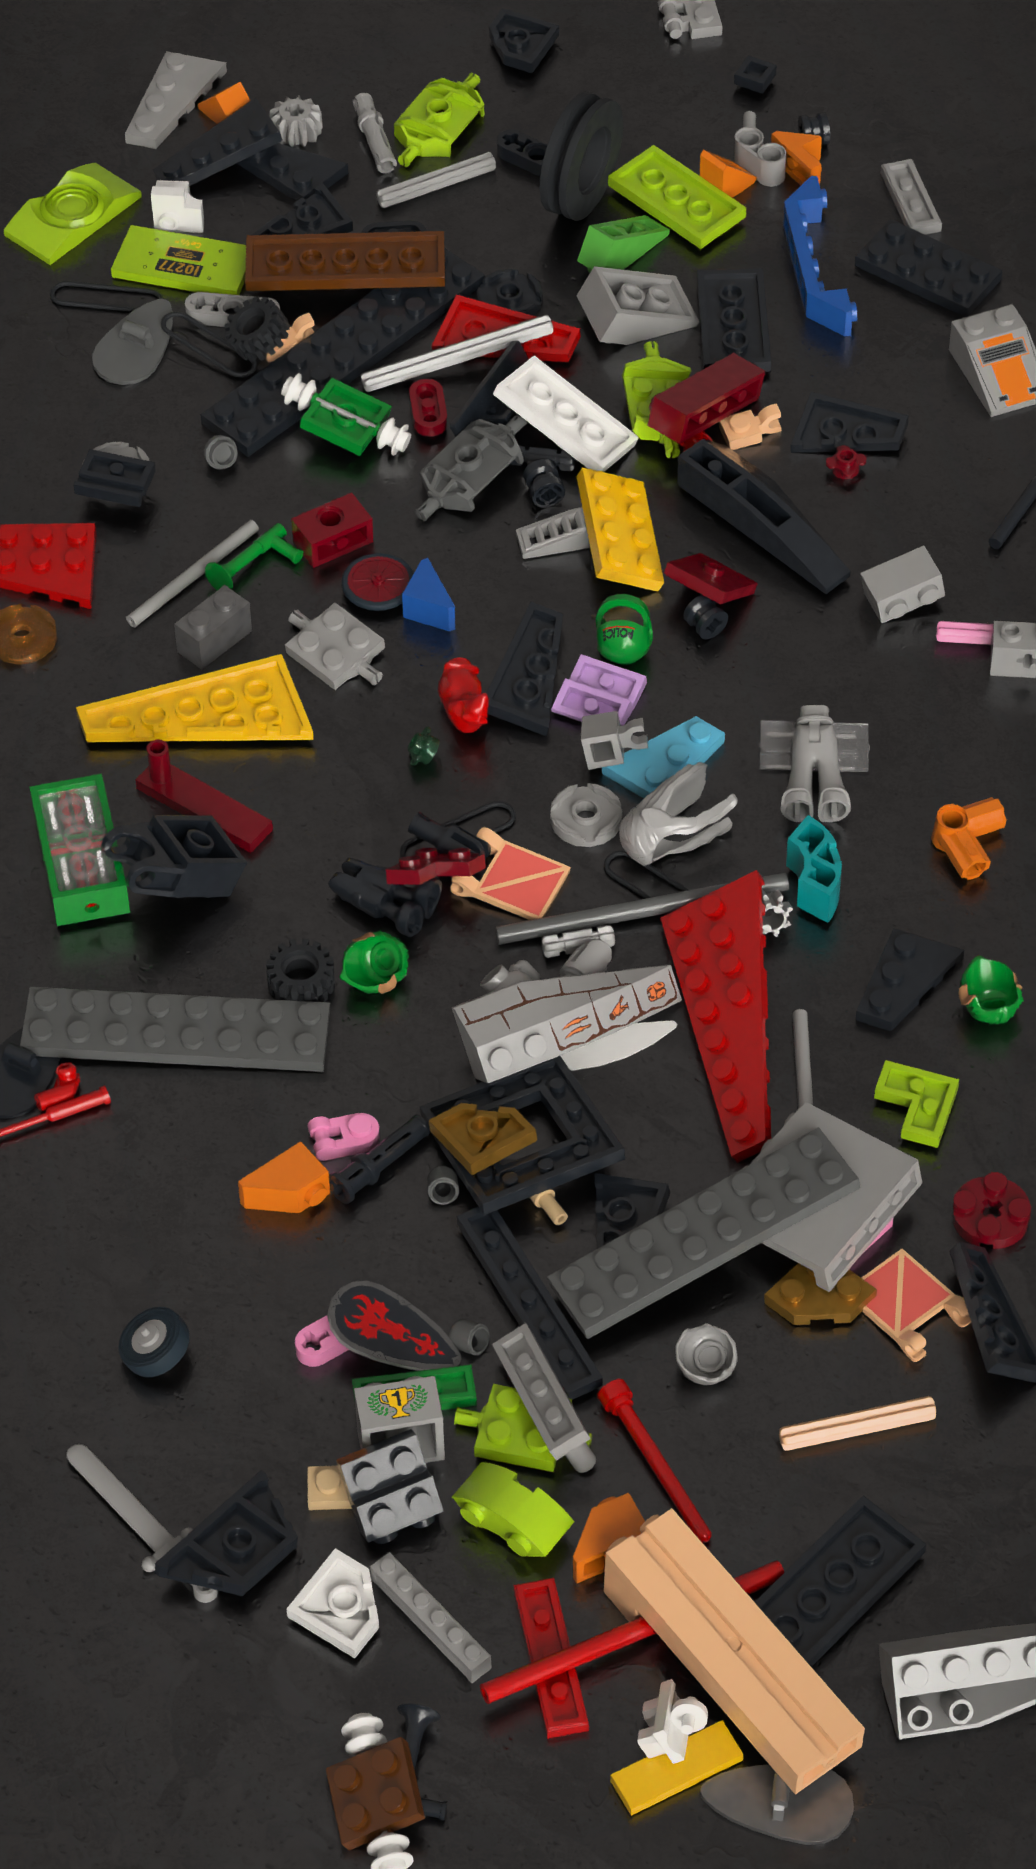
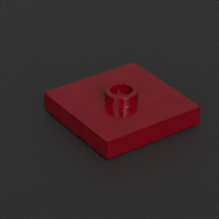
M702 553L670 561L667 563L664 571L666 576L719 604L754 594L758 582Z

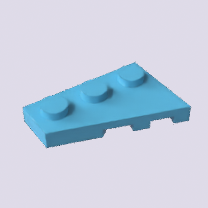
M695 716L649 740L648 748L641 750L631 749L625 752L624 764L602 767V774L638 796L645 798L662 782L675 775L676 772L686 765H695L698 762L704 763L725 742V733Z

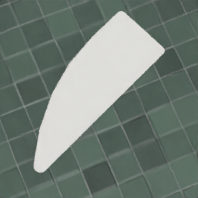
M675 1021L634 1023L560 1056L571 1071L602 1066L627 1058L653 1045L677 1027V1023Z

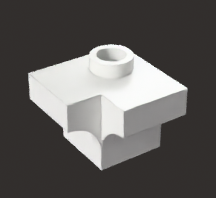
M157 180L156 186H152L151 191L154 229L169 232L203 233L202 200L193 198L190 195L189 181Z

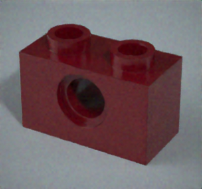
M352 492L291 518L293 543L298 549L304 551L303 556L312 568L374 542L372 517Z

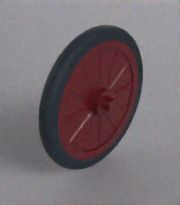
M384 553L368 554L349 564L343 573L341 584L345 596L356 606L374 611L388 610L403 603L402 593L414 572L404 560L394 555Z

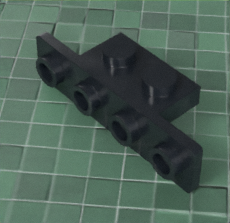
M512 341L450 423V429L455 437L471 422L478 419L496 425L499 423L506 425L516 415V412L494 396L493 392L501 381L529 360L519 341Z

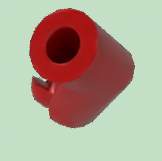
M60 1064L56 1069L58 1077L54 1087L34 1095L40 1112L75 1097L80 1084V1074L76 1073L77 1069L74 1064Z

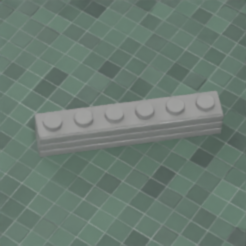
M390 1552L370 1566L371 1580L381 1588L471 1683L475 1682L492 1668L491 1655Z

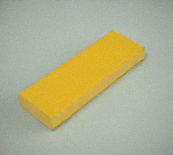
M723 1720L688 1737L684 1761L673 1764L666 1753L653 1758L646 1757L611 1774L610 1782L632 1816L742 1762L743 1752Z

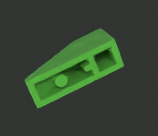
M646 215L589 225L577 261L588 267L589 273L594 266L624 270L669 235L670 229Z

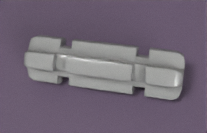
M605 925L596 927L597 931H592V928L562 933V937H557V934L547 935L542 938V950L545 957L550 958L560 956V952L563 951L565 955L572 954L577 947L592 940H601L607 943L609 947L615 945L614 930L612 926Z

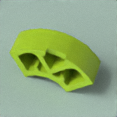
M481 1462L452 1496L461 1508L460 1513L468 1523L499 1535L520 1556L546 1557L574 1523L569 1514L542 1489L537 1487L534 1492L530 1491L517 1481V1473L491 1463Z

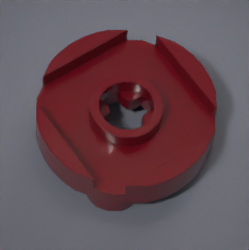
M991 1172L985 1177H978L966 1182L954 1195L952 1206L953 1225L957 1233L972 1245L980 1246V1243L993 1245V1249L1006 1248L1017 1243L1025 1235L1031 1217V1204L1026 1193L1017 1184L1007 1180L1006 1176L1002 1173ZM987 1207L999 1210L998 1217L992 1214L985 1216L983 1213Z

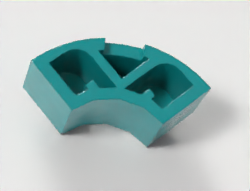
M807 815L788 837L786 866L796 873L799 878L797 907L828 923L839 903L842 861L836 848L837 843L831 833L820 822Z

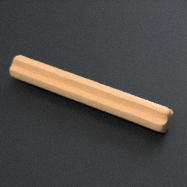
M926 1396L793 1424L779 1429V1440L783 1450L788 1451L929 1421L936 1418V1406L933 1398Z

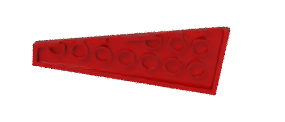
M757 870L660 918L731 1157L737 1163L761 1152L765 1142L771 1139V1107L767 1104V1083H770V1072L766 1068V1050H769V1039L765 1034V1019L768 1018L767 971L764 968L763 948L766 947V936L763 934L762 916L765 915V905L762 903V885H765V882Z

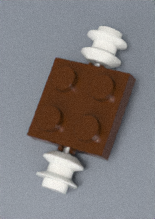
M359 1713L350 1717L341 1729L342 1735L350 1739L345 1745V1751L353 1757L326 1768L341 1844L348 1850L370 1842L367 1846V1852L369 1855L377 1857L371 1863V1869H407L413 1863V1856L410 1853L403 1852L409 1846V1838L394 1832L425 1819L409 1744L402 1737L387 1742L386 1737L378 1733L383 1728V1721L378 1717L372 1716L370 1713Z

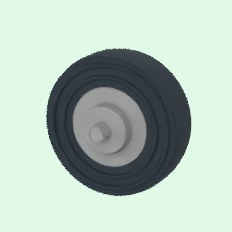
M153 1307L136 1315L123 1330L119 1340L120 1357L125 1365L139 1376L155 1377L172 1369L184 1356L190 1338L188 1327L183 1319L169 1308Z

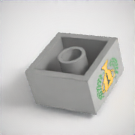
M413 1376L404 1381L386 1384L370 1383L361 1388H354L360 1449L412 1429L417 1435L425 1463L445 1460L443 1415L435 1376L424 1378Z

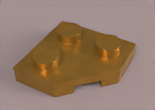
M460 1103L429 1120L430 1131L471 1175L537 1141L536 1129L515 1108L499 1106L498 1112L477 1110V1104Z
M798 1263L764 1294V1303L793 1325H809L810 1320L834 1319V1323H851L863 1311V1308L877 1296V1289L851 1270H848L834 1288L828 1292L816 1285L814 1271Z

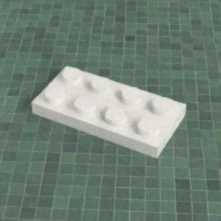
M536 356L531 357L501 381L493 392L494 396L587 469L605 472L631 450L639 438Z

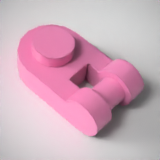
M355 1113L331 1119L320 1116L310 1120L307 1125L311 1138L316 1141L313 1148L316 1158L320 1161L368 1152L380 1140L377 1120L366 1113ZM339 1135L341 1136V1139L334 1140L330 1138Z

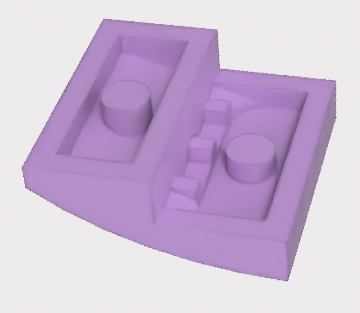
M581 654L570 679L565 678L551 710L554 713L581 722L583 716L617 711L620 724L623 726L635 708L647 684V678L645 675Z

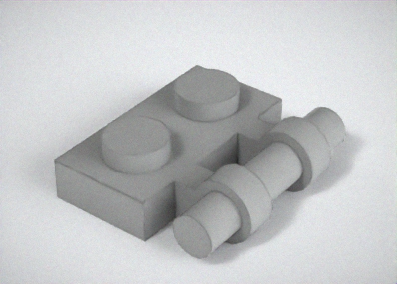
M658 0L659 10L664 14L663 24L665 30L670 33L671 38L677 39L685 31H689L691 39L722 35V23L715 0Z

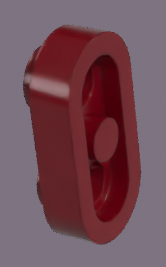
M433 379L415 381L409 389L414 429L423 436H437L447 428V411L443 388L439 382Z

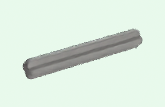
M486 152L379 189L376 192L377 201L381 208H388L494 171L496 169L495 158L490 152Z

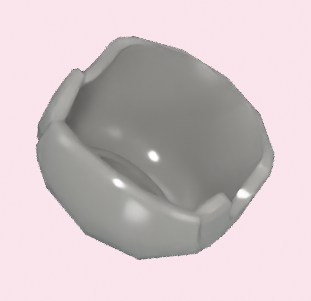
M708 1323L692 1329H685L675 1345L677 1365L684 1376L696 1384L713 1385L725 1380L732 1374L738 1361L736 1343L729 1333Z

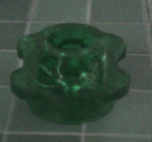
M428 726L424 728L422 733L417 732L408 745L409 756L412 757L411 764L414 766L419 762L425 765L428 764L438 750L440 741L430 735L431 728Z

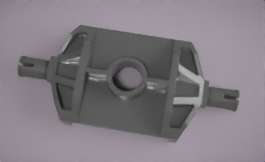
M516 413L506 425L501 423L496 425L482 419L471 422L419 472L422 484L429 498L415 510L416 515L423 521H426L429 516L441 507L472 512L475 509L472 499L513 460L519 464L524 462L521 449L514 435L527 424V421ZM477 456V457H476L474 460H472V461H469V462H463V461H462L465 457H467V458H472V457Z

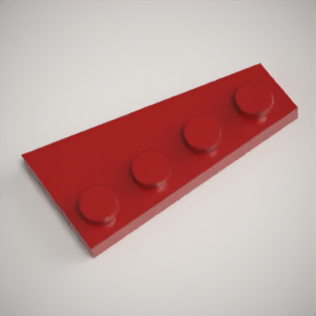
M456 294L431 345L432 351L536 318V316ZM552 321V334L521 343L528 359L536 356L541 361L569 362L581 337L580 328ZM507 348L480 357L500 358Z

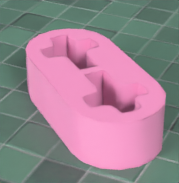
M327 1315L303 1328L295 1337L296 1356L302 1364L309 1367L323 1365L349 1350L336 1339L330 1330ZM312 1342L315 1346L320 1344V1349L315 1351L312 1347L307 1348L306 1344Z

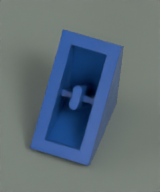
M423 559L402 593L403 618L446 631L455 630V605L429 559Z

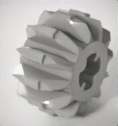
M300 95L296 99H290L286 96L285 102H275V107L270 110L269 117L279 129L283 141L279 142L280 144H290L291 147L295 145L305 147L307 142H316L317 136L321 134V129L323 128L322 114L319 105L313 104L311 98L302 100Z

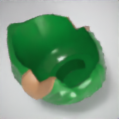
M381 930L368 932L359 938L353 939L352 943L344 951L342 971L339 977L347 984L367 994H384L394 989L396 983L407 975L409 950L400 939L392 937Z
M978 955L969 963L962 974L959 988L960 1002L966 1006L970 1015L980 1022L989 1024L1006 1023L1010 1018L1014 1017L1016 1009L1024 1001L1021 991L1022 986L1018 983L1016 974L1003 962L986 959Z

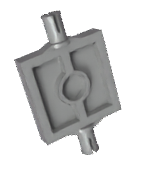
M333 603L313 620H310L299 610H294V613L290 614L288 621L301 631L285 644L286 653L334 690L348 679L357 675H361L372 685L380 682L383 675L382 672L375 669L370 663L385 648V642L381 636L337 603Z

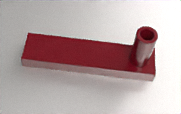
M153 740L147 745L149 766L135 779L136 789L182 815L213 816L232 843L249 853H252L273 831L272 820L170 764L169 748L165 741Z

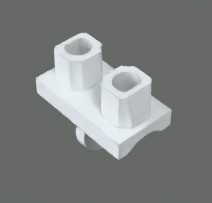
M670 1679L661 1683L659 1697L644 1702L642 1713L649 1727L639 1730L637 1741L648 1758L666 1753L672 1763L675 1764L685 1760L688 1734L697 1732L705 1727L708 1711L706 1706L695 1697L690 1696L686 1699H680L675 1692L676 1684Z

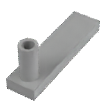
M525 1323L492 1345L555 1460L565 1455L576 1471L587 1472L596 1463V1457L586 1443L591 1438L534 1334Z

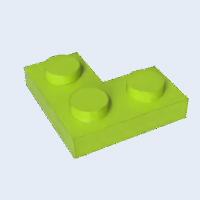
M885 1060L875 1088L874 1099L909 1108L901 1129L902 1139L938 1148L958 1091L959 1079Z

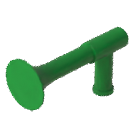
M277 523L228 563L223 565L215 562L208 563L205 567V575L208 582L217 591L224 585L232 590V578L234 575L268 549L273 548L289 558L294 564L300 562L304 551L297 549L282 539L287 535V531L283 525Z

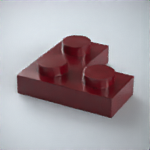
M437 848L415 850V855L399 858L398 864L386 869L387 884L421 885L436 876H472L486 868L485 854L471 853L469 848L451 849L448 853H437Z

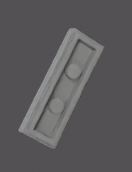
M908 159L882 164L881 176L904 225L925 235L941 232L942 222L913 160Z

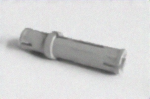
M360 93L352 101L358 115L359 129L365 133L378 171L390 173L394 170L393 166H397V161L383 129L382 115L376 111L372 96L369 93Z

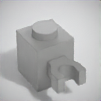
M617 711L583 716L581 742L588 770L624 764V748L626 747L636 750L648 748L647 735L639 737L633 735L635 732L644 731L643 718L633 719L626 725L621 726Z

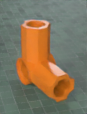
M990 797L963 807L947 804L938 810L931 835L932 843L937 849L946 852L961 878L971 880L979 877L985 870L989 869L991 861L976 837L1005 828L1007 820L1004 814V807L998 798Z

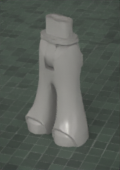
M825 705L802 706L800 708V718L796 721L792 743L791 773L788 786L782 796L780 808L784 817L794 822H802L807 815L811 817L814 815L812 773L814 768L818 769L819 820L821 822H836L844 819L851 810L850 797L843 785L839 769L838 745L832 718L829 717V708Z

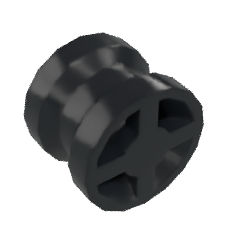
M822 112L817 113L815 117L799 116L798 133L819 135L822 138L821 145L829 144L830 125L827 114Z
M704 595L693 599L684 611L685 621L690 626H696V632L702 639L715 637L724 629L728 622L727 613L722 608L716 607V602Z

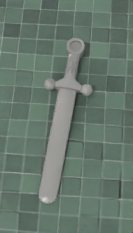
M75 1444L67 1450L66 1458L72 1466L155 1552L152 1556L145 1557L141 1563L144 1571H155V1563L193 1529L189 1527L184 1528L181 1534L174 1538L87 1446ZM190 1584L193 1587L194 1597L199 1602H211L217 1597L218 1590Z

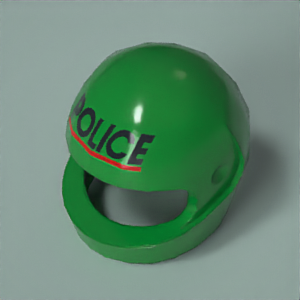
M615 594L607 597L602 602L596 615L598 652L606 660L616 664L627 665L635 663L647 654L653 641L648 607L641 599L628 594ZM614 607H629L641 614L643 626L628 620L606 622L603 615Z

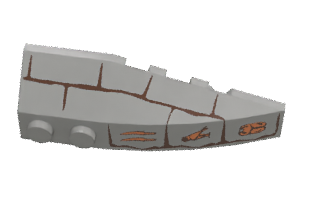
M671 965L623 969L622 971L597 972L588 973L587 975L519 981L451 1008L475 1079L490 1083L599 1040L682 1001Z

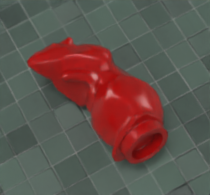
M458 657L444 664L443 674L438 683V693L448 718L456 729L463 733H472L477 731L483 724L488 723L489 698L486 693L481 694V681L477 677L479 668L472 665L468 659Z

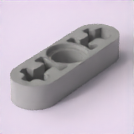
M196 292L186 298L185 311L186 314L205 326L224 327L225 324L230 323L227 320L229 314L225 313V311L237 306L240 309L243 308V302L248 299L252 303L254 296ZM268 298L269 301L272 300L280 309V305L276 300Z

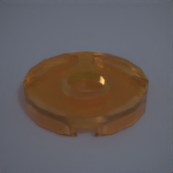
M17 604L0 610V659L2 661L13 664L32 663L44 658L53 650L57 641L56 624L48 611L31 604V608L22 607L21 604ZM20 630H26L30 632L25 636L13 635L15 632Z

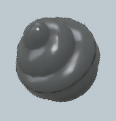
M216 435L210 438L205 444L203 451L206 462L215 469H225L232 466L238 454L235 442L225 435Z

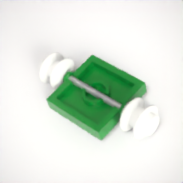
M300 373L294 378L289 377L286 380L281 395L285 396L284 403L288 405L291 401L298 402L299 411L309 407L301 418L300 428L358 456H361L374 436L376 437L378 448L382 449L385 445L390 446L393 456L398 451L404 452L411 439V433L408 432V424L398 428L395 426V418L392 417L387 420L390 415L391 405L334 378L329 380L320 394L316 393L315 380L305 384L301 382L302 375Z

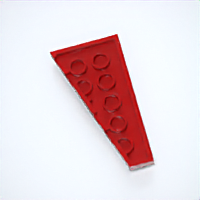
M95 523L0 524V588L29 594L33 591L49 595L50 600L62 602L65 598L79 602L80 607L91 609L96 544Z

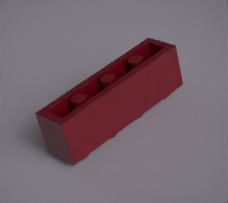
M732 353L716 361L711 366L696 372L682 382L676 383L662 393L656 394L649 405L651 412L647 426L681 444L758 400L766 371Z

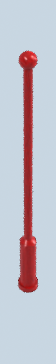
M103 1085L98 1090L48 1107L43 1114L1 1128L0 1137L46 1120L54 1122L101 1104H110L111 1100L107 1088Z

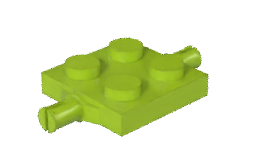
M493 1384L488 1403L481 1412L457 1408L454 1424L477 1428L478 1436L474 1446V1457L554 1472L557 1460H555L547 1448L516 1388ZM592 1433L589 1434L591 1439L586 1442L589 1448L592 1441Z

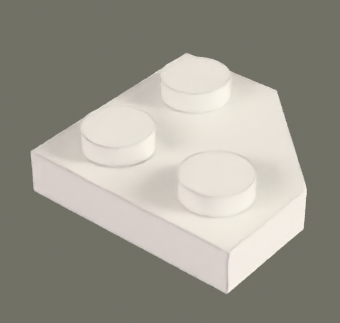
M336 1548L286 1609L288 1618L353 1658L357 1657L379 1629V1619L369 1568Z

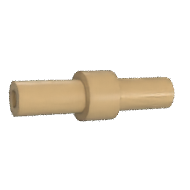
M553 1189L529 1197L536 1207L543 1208L555 1225H561L567 1220L568 1215L555 1200Z

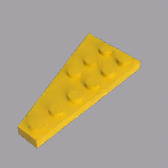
M282 654L76 707L77 717L86 742L314 740L313 729Z

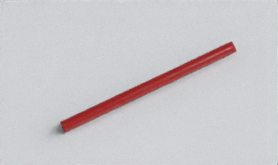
M776 1560L737 1576L734 1580L749 1595L773 1585L785 1572L781 1563ZM639 1617L480 1684L482 1697L487 1704H490L654 1635L656 1632L643 1617Z

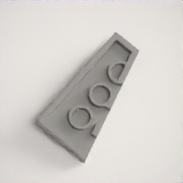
M166 51L125 132L126 143L157 149L178 126V119L183 114H189L195 107V101L200 95H206L212 89V82L217 77L221 79L227 73L226 62Z

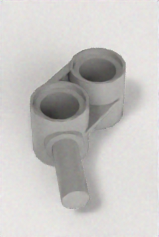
M747 111L743 115V128L739 129L735 134L734 162L756 176V180L760 184L769 187L780 185L785 179L786 150L778 143L764 144L763 133L756 128V114L752 111Z

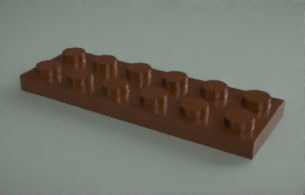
M444 231L247 235L246 291L445 287Z

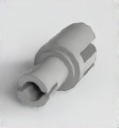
M592 940L589 943L580 945L560 969V976L587 975L588 973L605 972L607 965L612 959L611 948L601 940Z

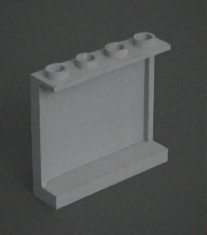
M805 1101L796 1113L788 1116L784 1126L774 1138L765 1142L760 1154L752 1163L819 1127L859 1178L861 1188L762 1242V1244L814 1271L816 1285L830 1292L921 1186L922 1178L918 1159Z

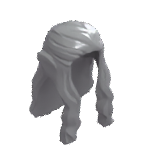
M698 762L695 765H686L676 772L675 775L662 782L623 818L619 826L620 842L623 849L634 861L646 866L668 854L692 851L699 846L708 844L716 836H721L730 831L733 823L729 817H726L687 840L678 842L664 839L666 836L673 834L689 835L696 833L707 825L720 820L736 806L738 799L735 794H731L727 799L711 809L703 811L696 817L677 816L700 798L706 783L705 772L707 764Z

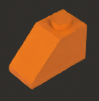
M300 1141L238 1181L240 1204L246 1209L301 1213L310 1206L320 1204L330 1194L329 1171Z
M629 1493L619 1497H608L591 1509L573 1555V1578L576 1584L605 1572L606 1552L614 1541L621 1537L628 1538L631 1535L637 1537L641 1534L640 1527L645 1520Z

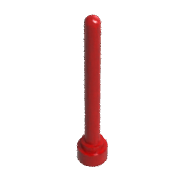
M616 1379L607 1383L597 1394L600 1403L607 1412H612L614 1416H619L688 1527L702 1543H707L711 1539V1531L632 1408L634 1403L632 1400L633 1393L624 1379Z

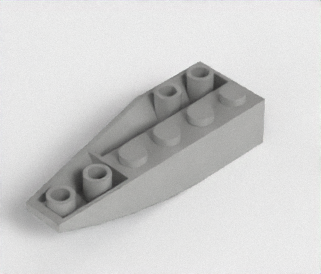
M1036 1623L959 1631L878 1644L882 1686L896 1736L899 1740L982 1727L1036 1704Z

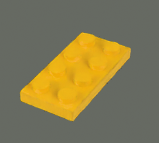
M582 467L576 477L596 578L659 591L664 584V578L644 482Z

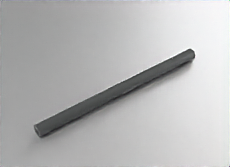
M786 872L762 876L765 885H762V889L766 894L774 893L776 890L780 892L789 890ZM729 883L496 926V937L498 944L501 945L671 913Z

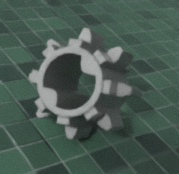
M762 889V903L765 905V912L769 909L774 910L772 915L768 917L762 916L763 934L772 932L775 937L778 936L780 929L791 925L787 917L789 912L793 910L789 902H782L783 895L779 890L766 894Z

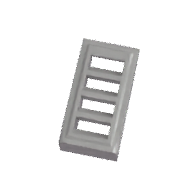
M582 507L571 509L516 529V537L523 559L590 548ZM550 535V538L545 540L544 536ZM536 537L537 543L531 545L530 538Z

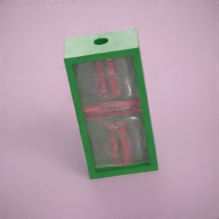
M102 774L30 786L33 813L57 926L130 913L122 862L109 859L101 849L102 840L108 832L114 829ZM117 840L113 843L112 847L118 846Z

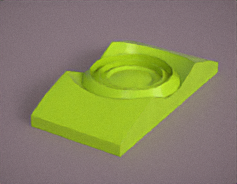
M97 163L85 164L67 171L56 187L45 196L29 199L4 229V236L51 265L139 200L142 194L140 190Z

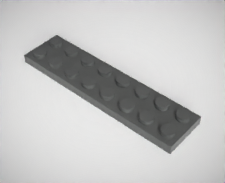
M30 987L20 1047L40 1057L324 1072L330 1003Z
M818 1127L547 1276L549 1285L586 1339H589L861 1188L859 1178Z

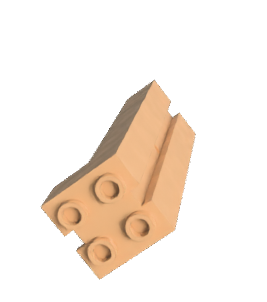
M672 1508L661 1516L656 1514L648 1518L640 1527L641 1534L637 1537L633 1535L628 1538L621 1537L610 1545L605 1559L604 1593L629 1622L642 1615L795 1795L862 1747L865 1730L862 1724Z

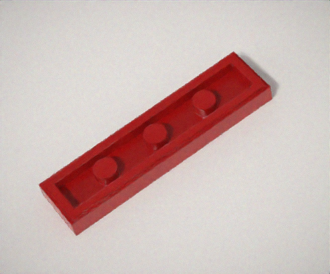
M549 1578L513 1585L530 1663L570 1647L555 1579ZM576 1668L535 1684L547 1739L589 1731V1722Z

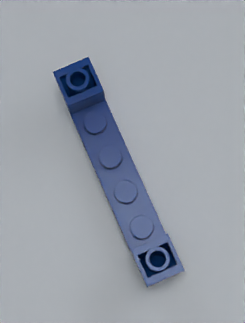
M811 176L784 202L783 228L806 317L844 337L851 336L852 322L857 321L855 301L850 302L847 289L825 291L823 281L818 282L817 280L819 278L818 260L811 257L813 256V241L811 236H806L807 224L821 222L822 209L827 208L826 189H820L818 177Z

